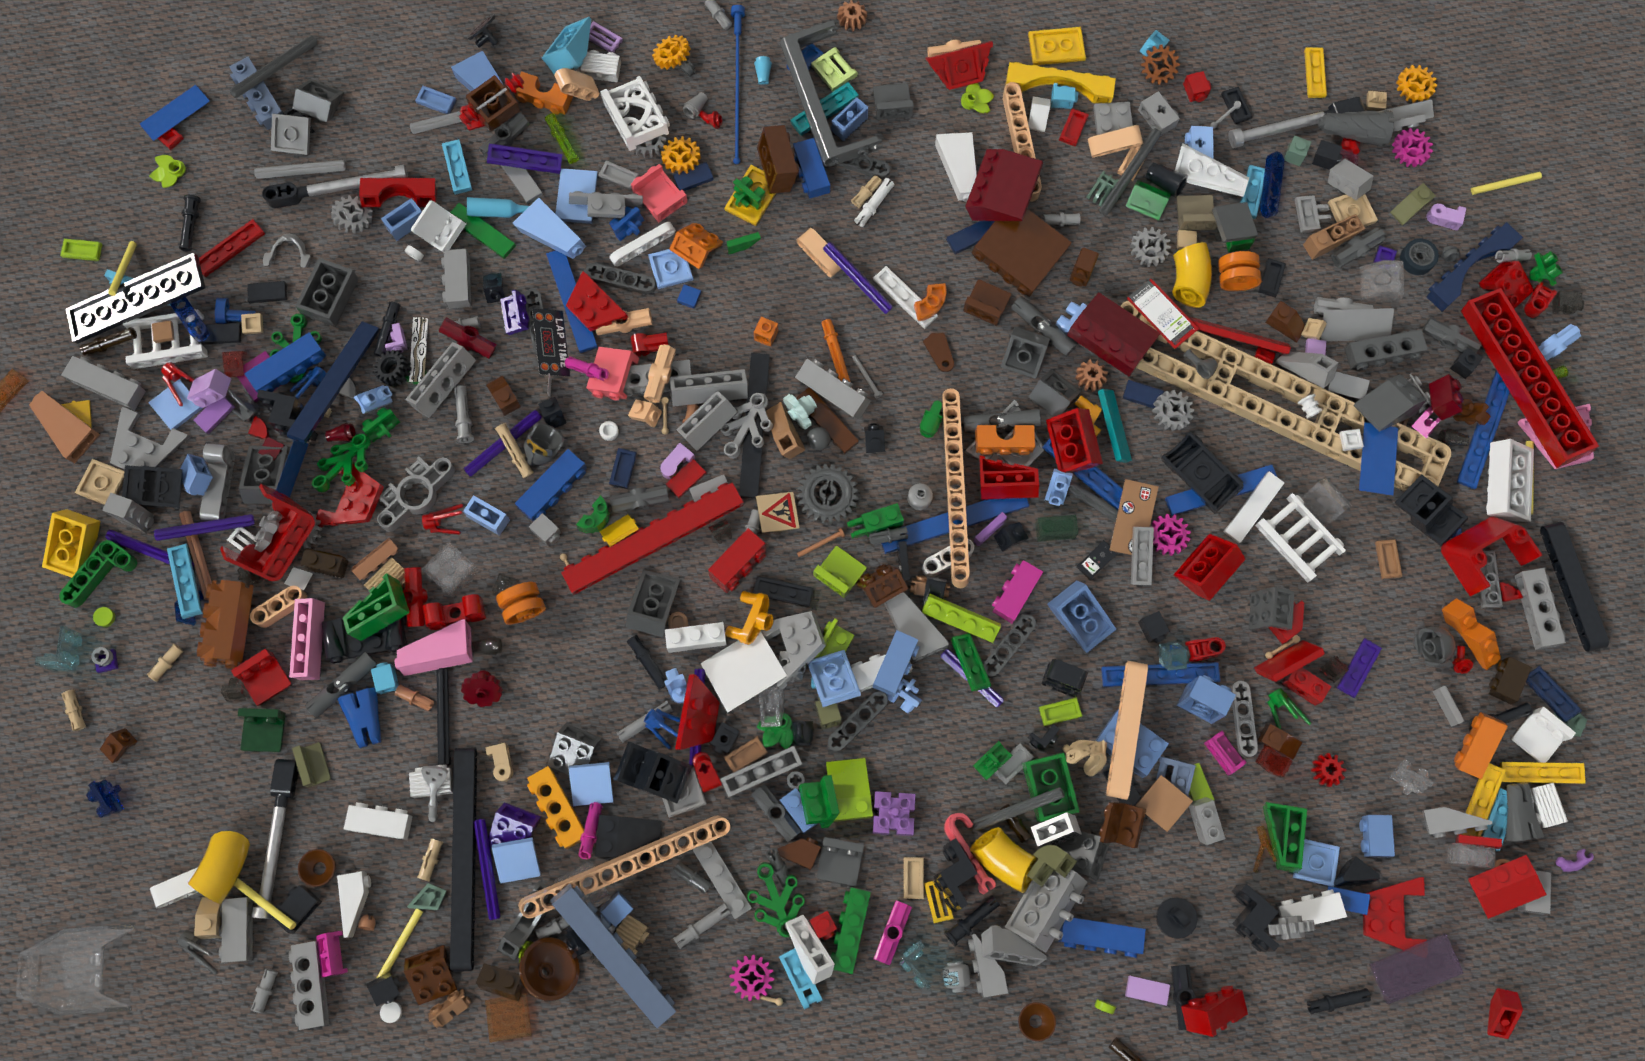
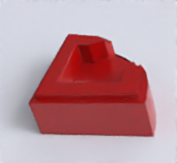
M255 416L248 434L266 440L269 437L267 426L260 418Z
M1499 583L1502 602L1523 598L1521 592L1509 585V583Z

